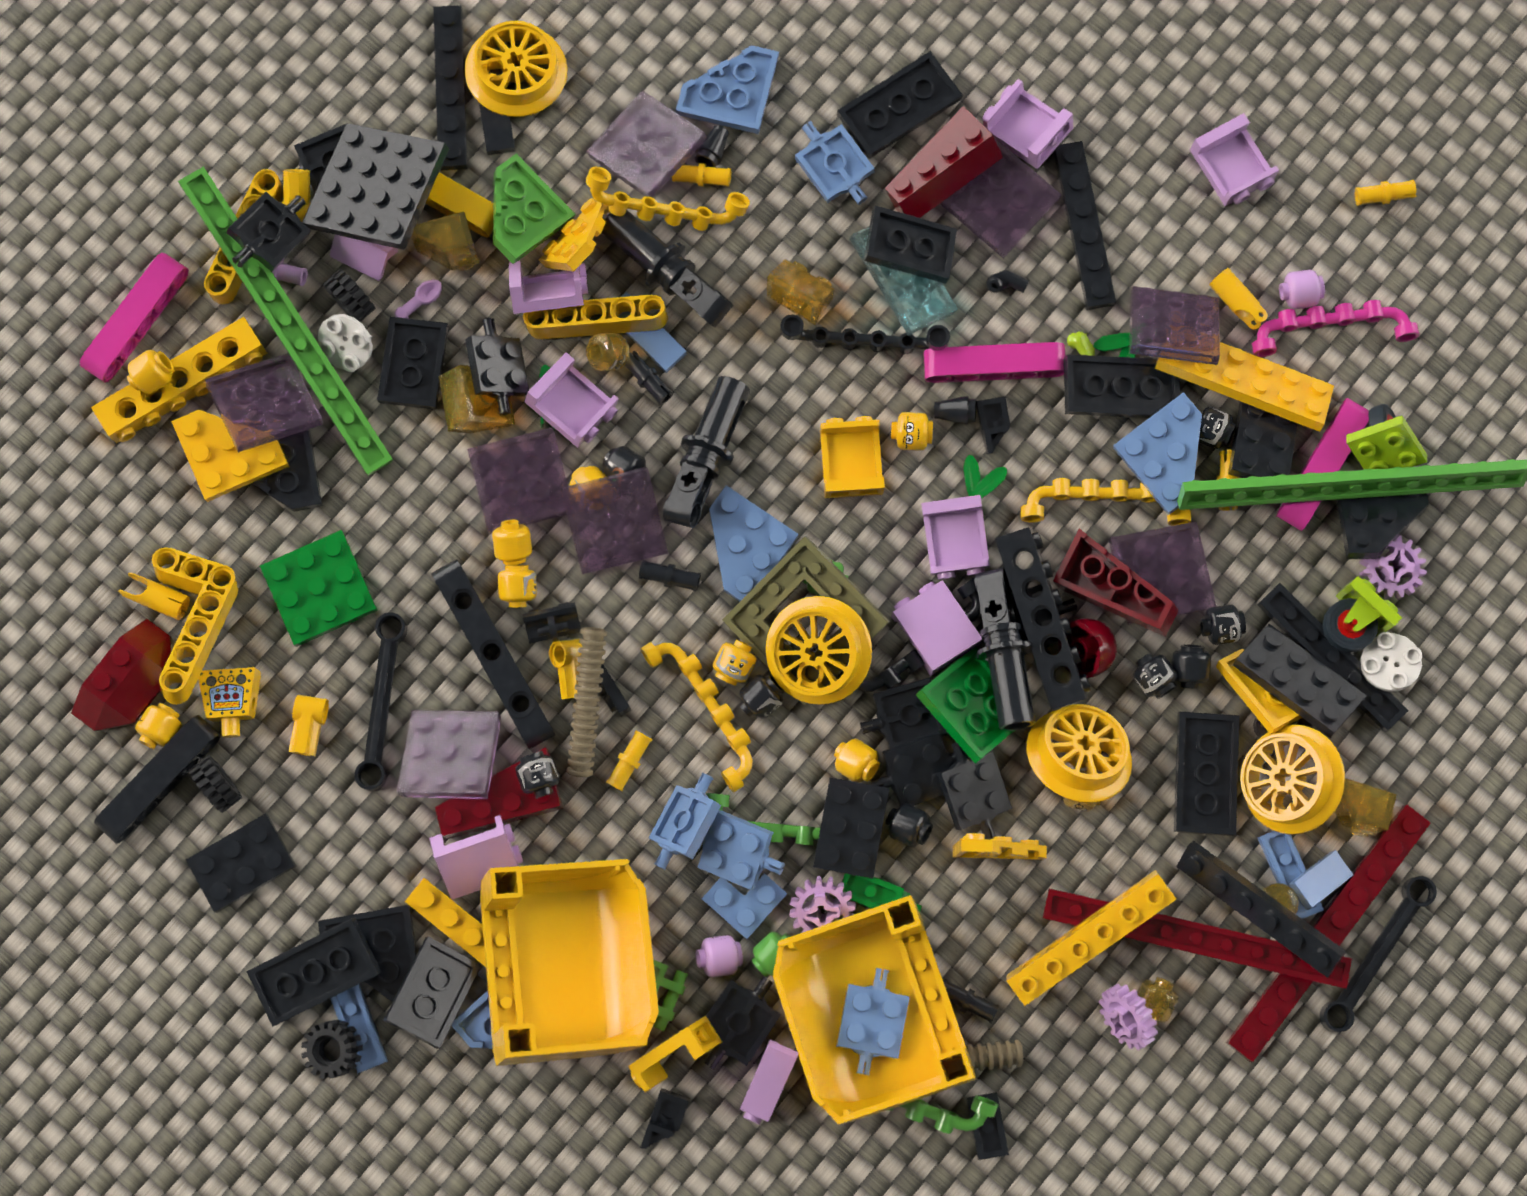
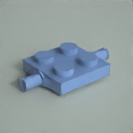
M812 121L808 122V126L805 124L802 130L811 141L806 148L795 154V160L825 201L829 203L839 195L849 192L858 205L865 202L868 197L858 185L862 180L873 174L875 168L844 126L841 124L830 132L820 134Z
M702 773L695 788L686 789L676 785L649 836V839L658 843L662 848L654 865L666 870L673 854H682L691 859L696 855L721 807L719 803L705 795L710 783L714 779L711 776Z
M719 810L702 841L703 851L697 868L753 890L756 888L759 875L764 869L781 875L785 863L769 857V845L774 832Z
M876 968L873 986L862 987L852 984L847 986L836 1046L851 1049L860 1054L856 1072L858 1074L870 1076L872 1057L899 1058L909 996L895 994L885 989L889 972L886 969L882 971L881 968Z

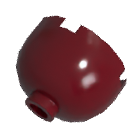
M1092 618L1072 621L1070 623L1072 634L1068 635L1071 647L1076 645L1079 650L1082 662L1077 665L1080 674H1086L1087 678H1091L1104 673L1111 667L1117 655V644L1111 629L1105 623ZM1058 639V651L1060 652L1062 643ZM1064 666L1066 670L1071 674L1070 669Z

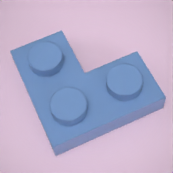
M764 873L757 881L756 888L749 890L745 896L726 879L720 877L703 896L702 900L745 939H748L787 893Z

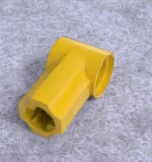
M304 169L283 170L284 200L281 203L288 205L296 195L301 196V199L303 198L306 204L296 214L302 222L311 204L310 171Z
M580 639L556 641L551 644L549 649L550 661L553 666L558 668L561 699L574 698V694L577 693L575 685L578 684L576 675H579L577 666H580V662L577 661L578 657L581 656V653L578 652L579 647H582V644L579 643Z
M305 695L296 696L292 711L294 726L288 752L316 757L321 726L325 724L328 716V699Z

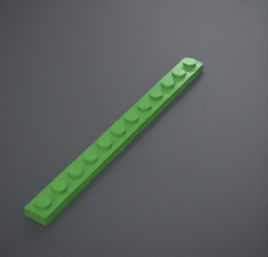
M204 166L178 181L179 185L367 476L393 462L387 449L273 273L253 257L241 268L237 266L238 262L234 264L232 258L242 250V247L226 232L237 220V217Z
M1527 459L1298 475L1281 474L1267 477L1251 476L1248 478H1222L1207 481L1192 480L1182 482L1177 502L1179 510L1524 487L1527 481Z

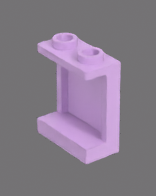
M1018 79L1012 86L1009 85L1004 89L1000 100L995 106H990L985 111L983 126L993 134L996 142L1038 169L1073 129V114L1065 108L1060 113L1056 112L1026 92L1023 88V82Z
M1244 113L1196 138L1190 148L1192 155L1224 206L1232 202L1237 205L1250 197V193L1256 189H1259V191L1266 190L1275 183L1274 178L1279 172L1277 166L1270 168L1246 130L1250 122Z
M517 261L515 264L509 262V289L513 313L518 314L584 305L583 294H588L585 263L581 264L574 272L561 271L523 276L521 262Z
M566 352L527 392L525 403L578 448L584 441L589 443L599 432L597 427L602 421L608 423L618 411L615 407L619 398L613 395L610 399L573 367L575 359Z
M975 495L921 503L931 575H937L938 580L954 578L955 572L967 571V576L985 572L984 568H989L990 562L981 496Z
M943 580L936 585L933 581L926 584L919 590L920 595L912 600L909 597L904 598L894 606L896 610L892 613V619L894 622L897 621L925 662L924 667L930 676L965 655L975 646H979L982 641L980 634Z
M500 815L494 817L497 825L495 829L448 845L445 844L441 834L430 838L434 859L452 900L481 890V880L489 868L519 866L518 864L523 862L518 845L512 846L511 842L515 841V837L510 823L504 825Z

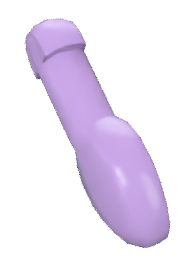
M432 279L421 283L415 291V296L402 307L399 306L395 310V317L409 318L408 316L421 305L433 303L442 291L441 282Z

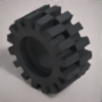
M339 269L323 283L324 288L345 313L354 317L359 322L376 309L364 291L342 269Z
M210 755L189 769V774L192 776L193 781L197 783L198 788L201 789L204 796L221 813L242 799L240 791L231 781V778Z
M332 1020L319 1023V1025L310 1028L311 1032H307L304 1036L308 1041L302 1042L301 1048H307V1052L301 1053L302 1059L308 1057L309 1061L305 1063L306 1068L313 1067L311 1071L313 1075L320 1074L319 1078L331 1079L348 1074L350 1070H354L357 1067L355 1062L360 1061L362 1057L357 1052L363 1051V1045L357 1046L356 1041L362 1039L360 1035H353L356 1031L354 1026L348 1027L349 1023L346 1021ZM329 1037L336 1039L340 1046V1056L336 1061L329 1060L324 1052V1042Z

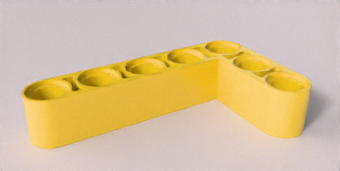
M165 547L157 550L152 556V564L157 579L163 584L198 595L159 678L160 687L166 701L178 705L184 703L190 697L238 595L239 589L232 568ZM165 564H173L169 568H162ZM193 573H201L197 577H189ZM223 581L229 582V583H228L227 585H225V586H218V584H219L220 582H223ZM211 606L218 607L214 611H205L207 608ZM197 632H206L201 637H194V634ZM186 657L194 658L188 663L181 662ZM174 683L182 684L177 689H169L170 685Z

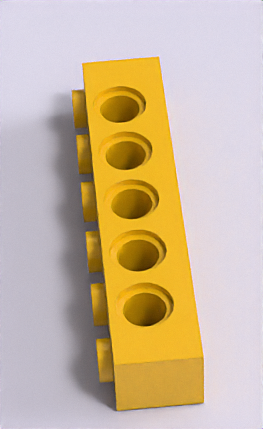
M243 316L171 359L170 361L173 365L172 379L156 392L147 394L141 390H135L129 384L91 408L107 435L116 444L118 442H126L132 439L136 432L143 427L157 424L161 417L168 412L178 411L185 407L187 401L195 396L200 397L212 390V386L220 381H228L234 378L238 373L237 371L245 366H253L259 363L263 358L262 356L267 354V351ZM230 348H238L235 356L226 357V353ZM205 363H213L212 368L208 372H201V368ZM187 377V383L183 387L177 388L176 382L180 378ZM162 393V397L158 402L150 403L153 394ZM135 407L136 413L134 416L125 418L126 411Z
M1154 870L1007 974V983L1023 1005L1026 1006L1176 900L1175 895L1159 873Z

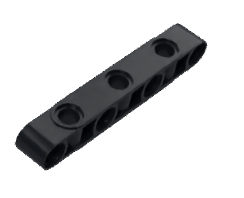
M456 559L432 572V577L528 749L530 750L555 736L552 727L459 561ZM462 597L472 598V603L467 609H459L457 607V603ZM492 647L499 648L501 652L496 660L490 661L486 659L485 656L488 649ZM520 698L529 700V707L524 712L514 710V704Z

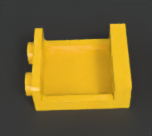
M861 416L855 418V421L843 422L842 418L827 419L826 423H821L820 440L825 498L883 495L885 484L884 476H882L879 420H872L870 416Z
M704 1016L630 1064L628 1067L631 1070V1078L639 1088L647 1092L668 1078L667 1073L660 1064L663 1058L685 1044L693 1059L696 1060L722 1041L708 1018Z

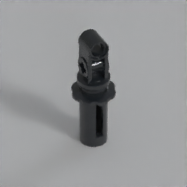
M626 210L623 216H615L609 213L605 218L606 223L601 233L647 271L645 275V285L652 289L662 286L663 291L669 296L677 294L695 309V312L715 328L734 304L695 273V264L691 260L684 258L686 252L685 246L682 243L678 242L668 246L628 210ZM693 286H694V288L697 290L694 295H693V292L691 291V288H692Z
M728 376L718 377L695 435L683 436L681 446L687 452L681 458L680 472L676 477L670 496L665 502L663 508L664 521L694 528L698 524L701 510L709 495L712 483L720 475V466L731 465L734 455L727 450V447L750 393L749 387L740 380Z
M1001 567L975 574V587L979 596L984 626L980 634L981 639L985 643V647L977 651V659L985 660L989 663L999 729L1012 731L1031 727L1036 722L1024 656L1032 652L1031 648H1033L1031 642L1022 641L1021 633L1023 629L1022 625L1017 623L1012 589L1005 568Z

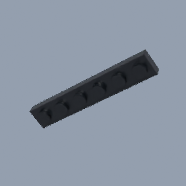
M461 5L433 6L437 141L445 143L449 148L440 171L468 169L463 9Z
M1083 141L1060 144L1053 152L1086 310L1115 306L1116 298Z
M1281 583L1257 604L1296 644L1367 695L1359 707L1384 732L1389 731L1409 711L1391 692L1378 689L1368 682L1361 670V663L1350 652L1340 651L1332 646L1324 635L1322 624Z
M1192 841L1187 846L1176 866L1178 869L1328 978L1333 973L1346 953L1343 948L1197 842Z

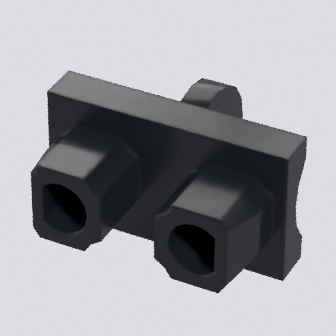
M575 602L560 603L556 607L543 610L540 608L529 610V613L522 614L529 644L549 639L556 642L559 641L558 637L580 633L581 630Z

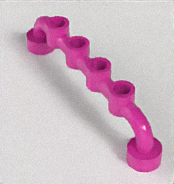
M1370 300L1363 304L1364 309L1353 310L1351 303L1337 305L1333 313H1325L1323 306H1314L1306 310V316H1296L1294 309L1282 310L1278 313V319L1266 321L1260 326L1257 332V340L1252 342L1253 355L1259 357L1275 354L1277 352L1275 339L1268 337L1270 332L1275 330L1290 332L1302 327L1318 329L1330 324L1346 326L1358 321L1374 323L1386 318H1392L1398 322L1399 325L1394 328L1396 341L1398 342L1412 341L1418 338L1420 334L1417 323L1410 322L1408 315L1403 310L1396 307H1382L1380 300Z

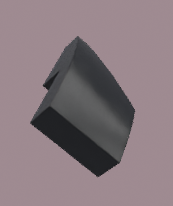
M1005 396L976 401L980 429L987 454L994 452L996 446L1010 428Z
M661 1088L640 1148L646 1149L651 1144L674 1136L675 1132L681 1127L690 1101L689 1097Z

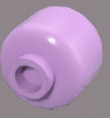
M1313 270L1289 272L1285 277L1284 283L1279 285L1280 298L1282 301L1286 300L1287 305L1292 309L1314 307L1319 303L1320 299L1324 298V280L1322 276H1318Z
M728 935L705 938L701 944V949L696 950L698 968H703L709 977L733 975L737 971L738 966H741L743 962L740 943L735 942L733 937Z

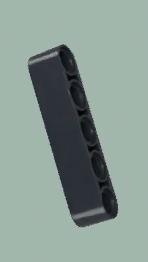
M200 715L191 718L99 813L94 820V824L115 844L122 842L189 773V769L207 755L218 743L221 735Z

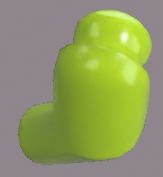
M1078 331L1077 333L1069 334L1067 337L1069 347L1072 349L1076 348L1080 355H1095V348L1085 333Z

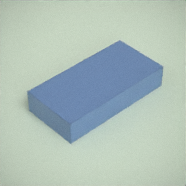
M1334 850L1302 873L1289 886L1307 910L1313 908L1352 877L1353 874L1338 852Z

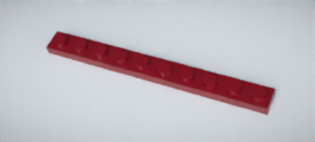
M1403 805L1352 873L1353 876L1346 881L1313 927L1340 946L1431 822L1409 805ZM1277 973L1227 1040L1226 1044L1246 1060L1253 1063L1313 981Z
M1048 888L1042 918L1077 926L1109 902ZM1158 913L1124 936L1129 939L1347 989L1353 959L1343 956L1333 973L1327 978L1278 941Z

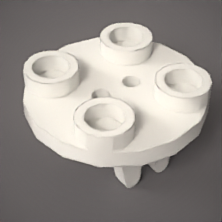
M345 314L333 315L320 326L318 331L319 346L330 363L335 367L347 372H354L365 365L371 357V340L373 336L354 317Z
M1383 632L1363 649L1360 658L1361 670L1367 681L1376 688L1387 692L1401 691L1410 687L1419 677L1422 668V652L1407 637L1396 633Z

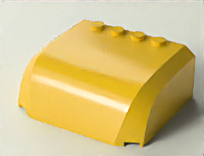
M628 859L489 868L482 878L480 900L492 1045L496 1066L603 1056L626 1052L647 1045L648 1037L659 1010L646 888L631 869Z
M911 895L778 941L773 978L812 1098L838 1125L868 1117L977 1080L922 918ZM876 968H881L882 971L884 969L889 970L885 989L895 994L909 996V1003L899 1058L872 1057L870 1076L856 1073L860 1054L851 1049L837 1047L836 1044L848 984L862 987L873 986Z

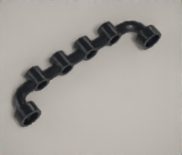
M794 314L785 316L780 325V331L784 338L788 340L812 341V344L817 348H823L828 343H840L846 350H852L857 345H868L874 352H881L885 347H896L901 353L910 354L914 349L931 348L936 351L943 350L947 347L950 340V332L943 325L932 326L928 330L926 338L915 337L909 332L903 333L901 336L886 335L880 330L874 331L872 334L857 333L852 328L845 329L843 332L828 331L823 326H818L814 330L804 329L803 320ZM822 334L825 336V339L818 340L815 336ZM847 336H851L854 339V341L847 342L844 338ZM879 338L883 343L876 344L873 340ZM908 340L912 345L905 346L902 342Z
M975 577L957 589L963 599L969 596L972 601L971 608L965 613L971 623L981 615L979 596L975 587ZM914 649L872 680H864L857 689L863 692H873L884 685L887 689H890L903 680L900 677L902 672L909 668L913 673L923 666L925 662L917 650ZM844 671L838 674L839 678L843 675Z

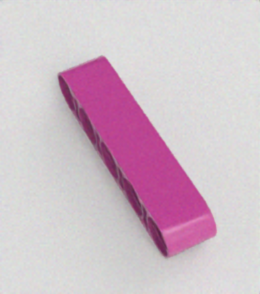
M164 252L157 255L81 357L80 367L101 381L109 382L117 374L183 285L189 274V269Z
M1045 342L946 347L939 351L930 348L923 352L925 381L945 383L1060 377L1064 375L1065 344Z
M1346 398L1300 474L1339 471L1351 451L1346 443V435L1365 428L1369 421V410ZM1322 500L1282 503L1276 517L1303 531Z

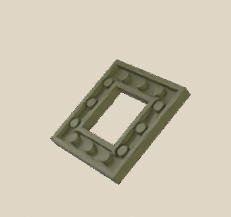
M804 536L722 619L744 643L752 647L751 651L767 667L766 639L771 625L766 619L805 580L821 596L837 599L855 610L864 621L871 640L890 622L807 536ZM839 628L828 640L841 633L842 629ZM843 636L832 643V649L849 648L847 637ZM785 640L783 646L784 649L794 650ZM817 650L815 658L823 655V651ZM849 653L832 654L831 657L847 665L850 655ZM784 655L787 666L799 660L801 656ZM826 662L834 676L842 670ZM799 665L791 670V673L797 679V670ZM808 665L805 669V675L809 680L816 681L819 677V670L814 666ZM827 676L822 682L823 686L830 682Z

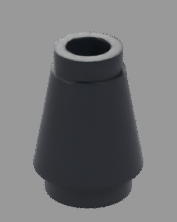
M720 125L713 127L695 149V161L698 164H706V167L720 165L729 135L728 130Z
M969 396L935 401L934 418L966 425L969 422H976V399H969Z

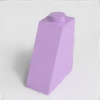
M769 1040L740 1107L741 1110L745 1111L744 1118L759 1125L762 1119L769 1122L797 1059V1051Z

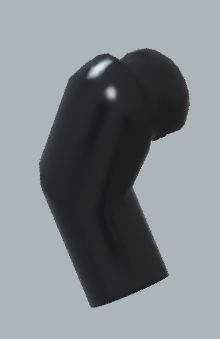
M1002 270L991 275L986 281V286L993 293L1001 292L1010 287L1024 293L1030 280L1009 270Z

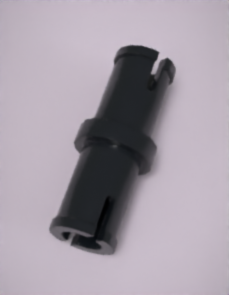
M632 351V353L630 352L625 356L626 359L622 364L635 376L637 384L641 388H645L659 405H662L663 402L666 403L672 397L673 392L661 381L655 368H650L636 351Z
M646 560L642 561L639 571V579L664 583V587L671 588L673 585L693 591L698 590L701 573L699 572L695 573L678 569L674 564L665 566Z
M943 979L952 1004L960 1007V1011L964 1013L966 1011L971 1012L992 1023L999 1005L975 995V991L972 989L967 991Z

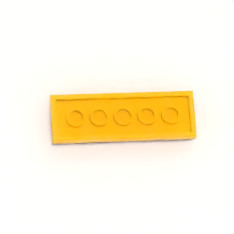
M1172 323L1167 330L1155 366L1157 370L1319 432L1325 424L1334 385L1323 380L1313 378Z

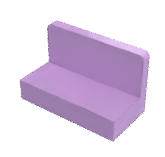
M335 235L330 257L379 281L383 277L387 260L395 255L398 249Z

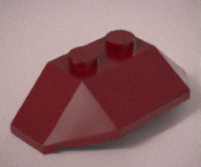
M145 619L119 637L81 685L71 714L95 732L135 724L161 691L159 678L171 654V636L148 619Z

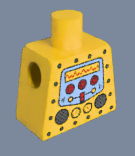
M255 667L203 670L198 678L206 718L212 722H221L223 738L240 737V720L255 718L261 671Z

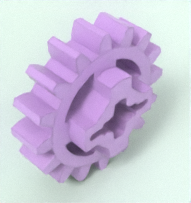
M1401 535L1384 549H1389L1386 557L1362 559L1359 563L1366 566V569L1360 572V576H1368V581L1375 586L1376 593L1378 594L1383 591L1384 598L1387 600L1392 597L1393 593L1397 600L1404 597V592L1408 596L1414 593V587L1418 588L1423 583L1418 577H1423L1427 573L1426 570L1420 568L1426 562V559H1419L1417 556L1421 552V548L1413 550L1411 548L1413 543L1411 539L1405 544L1402 543ZM1406 577H1409L1408 581L1405 584L1397 586V583L1400 582V578L1405 579Z
M817 876L815 884H812L808 879L805 880V890L797 887L795 891L797 897H792L790 905L795 908L790 910L789 915L792 918H797L793 923L794 929L802 927V933L815 929L817 926L829 924L834 918L843 919L855 915L851 912L855 910V902H848L852 898V892L847 891L843 893L844 883L840 882L837 886L833 885V877H829L827 883H822L820 876ZM827 892L837 897V899L831 897ZM811 894L815 895L812 901L806 902L803 905L807 897H809ZM818 906H824V909L827 910V913L821 914V910L818 909ZM808 921H812V922H813L814 924H816L817 926L812 925V924H811L810 922H808Z
M1116 984L1101 994L1103 998L1099 1000V1003L1104 1008L1099 1011L1106 1019L1104 1024L1110 1025L1112 1028L1111 1034L1119 1039V1043L1123 1044L1126 1042L1129 1049L1135 1047L1137 1050H1140L1155 1040L1154 1036L1158 1034V1031L1153 1026L1157 1024V1021L1150 1015L1153 1012L1152 1009L1146 1008V1000L1138 996L1135 989L1130 992L1126 984L1122 987Z

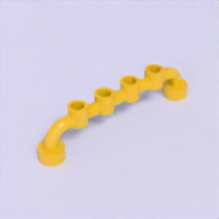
M595 166L590 168L586 178V184L590 187L592 197L597 202L608 205L609 211L615 216H623L627 209L636 210L637 216L643 221H651L654 214L664 215L665 222L671 226L680 225L682 219L692 220V226L699 231L707 230L709 224L724 225L735 220L737 216H744L750 205L749 199L744 194L732 192L728 195L724 205L726 212L713 213L709 208L703 206L691 209L676 201L664 204L658 203L654 198L648 196L636 199L630 198L628 194L617 191L614 194L605 193L603 191L608 189L612 176L608 170L602 167Z
M1056 478L1052 481V486L1038 487L1031 492L1027 504L1021 506V520L1029 523L1043 521L1044 506L1038 503L1042 498L1051 497L1055 500L1082 498L1085 501L1111 499L1115 502L1141 500L1145 503L1156 502V500L1142 483H1140V488H1129L1127 480L1119 479L1113 480L1111 487H1099V480L1085 479L1082 481V487L1070 486V480L1067 478ZM1177 508L1170 515L1167 514V524L1176 527L1191 524V510H1179Z
M649 642L641 647V653L651 668L663 662L661 656L664 654L672 655L675 658L680 670L688 678L697 696L709 710L712 719L726 736L729 745L740 757L741 765L737 770L730 766L721 772L725 783L733 793L744 787L742 780L749 775L752 769L753 758L747 748L751 740L743 728L735 730L730 722L735 718L730 707L726 703L720 706L714 696L719 692L710 678L703 681L698 671L702 669V665L695 654L687 656L678 645L673 643H661L654 646L652 642Z

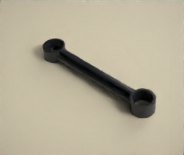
M393 612L382 614L375 624V631L381 642L364 761L356 767L354 773L356 783L364 790L371 792L380 790L387 781V771L382 765L398 643L403 641L407 635L406 622L400 615ZM394 618L401 622L402 629L398 636L389 639L385 638L381 631L382 624L386 620ZM368 765H374L381 769V778L373 786H366L361 780V772Z
M1425 876L1409 878L1404 882L1401 889L1403 900L1349 980L1347 989H1343L1336 1001L1328 1002L1321 1008L1319 1018L1325 1029L1331 1032H1344L1351 1028L1355 1018L1353 1012L1355 1005L1419 908L1428 906L1435 900L1437 889L1431 879ZM1415 881L1423 882L1428 888V897L1425 902H1416L1410 895V886ZM1336 1005L1341 1006L1347 1016L1346 1022L1341 1028L1331 1026L1327 1019L1328 1010Z

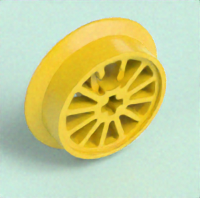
M523 21L502 22L488 29L472 45L465 62V79L474 98L485 108L495 113L513 117L532 115L550 106L564 89L568 73L567 61L559 44L539 27ZM516 40L522 41L519 47L515 46ZM510 41L511 48H508L504 42ZM528 44H530V45L533 44V46H531V47H529L528 49H526V47H527ZM499 47L501 51L495 50L493 48ZM540 51L543 53V55H535ZM548 64L549 67L544 69L536 65ZM501 69L503 73L497 76L496 74H489V71ZM529 73L542 77V79L536 82ZM526 80L531 87L521 89L520 82ZM509 82L516 83V90H508L506 88Z
M811 596L789 604L774 619L766 639V660L774 680L787 694L809 704H830L848 697L862 684L871 665L872 642L864 621L850 606L834 598ZM807 616L810 617L811 637L800 622L802 618ZM818 616L828 620L820 637L817 631ZM834 622L842 629V632L827 640L826 636ZM793 624L804 642L789 634V629ZM843 636L847 637L849 648L832 649V643ZM785 639L799 646L800 650H785L783 647ZM818 644V650L823 651V655L815 658V653L810 651V649ZM849 653L848 665L832 658L831 655ZM784 655H800L801 658L787 666ZM826 662L844 671L843 675L836 679ZM799 665L797 670V679L791 673V670ZM808 665L814 666L819 670V677L816 681H811L806 677L805 669ZM827 676L831 684L823 686L822 682Z
M1086 704L1064 706L1038 719L1028 734L1027 756L1034 773L1045 786L1064 798L1085 803L1101 802L1117 795L1129 781L1132 771V756L1128 737L1121 724L1113 716L1100 708ZM1051 739L1058 741L1060 743H1052ZM1102 751L1107 753L1109 757L1102 756ZM1066 752V755H1064L1062 758H1059L1056 755V753ZM1069 762L1074 766V770L1068 767L1066 763ZM1086 767L1087 774L1081 773L1080 768Z
M1286 725L1273 734L1267 732L1249 750L1241 768V788L1251 813L1264 826L1283 834L1306 833L1321 826L1337 809L1344 791L1345 772L1338 750L1325 735L1308 726ZM1290 743V747L1286 757L1283 746H1286ZM1299 747H1304L1306 751L1296 760ZM1273 750H1275L1277 762L1271 756ZM1313 758L1315 767L1302 770L1301 768ZM1264 761L1271 766V771L1263 769ZM1260 772L1269 775V779L1259 781ZM1317 773L1316 785L1306 782L1307 775ZM1291 775V780L1285 781L1286 776ZM1271 785V787L1262 795L1261 787ZM1304 787L1314 789V794L1310 800L1302 792ZM1287 794H1290L1293 802L1286 809L1283 805V799ZM1270 799H1271V803H1272V808H1271V805L1268 803V801H1269Z

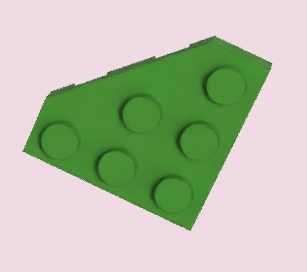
M517 154L496 167L494 172L493 244L512 264H515L562 229L576 215Z

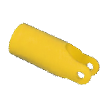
M1229 268L1222 271L1209 284L1233 313L1244 321L1250 329H1258L1261 326V322L1267 319L1268 314L1266 310Z
M128 573L134 580L147 585V589L143 593L136 595L118 590L123 597L178 621L183 618L190 604V597L135 573Z

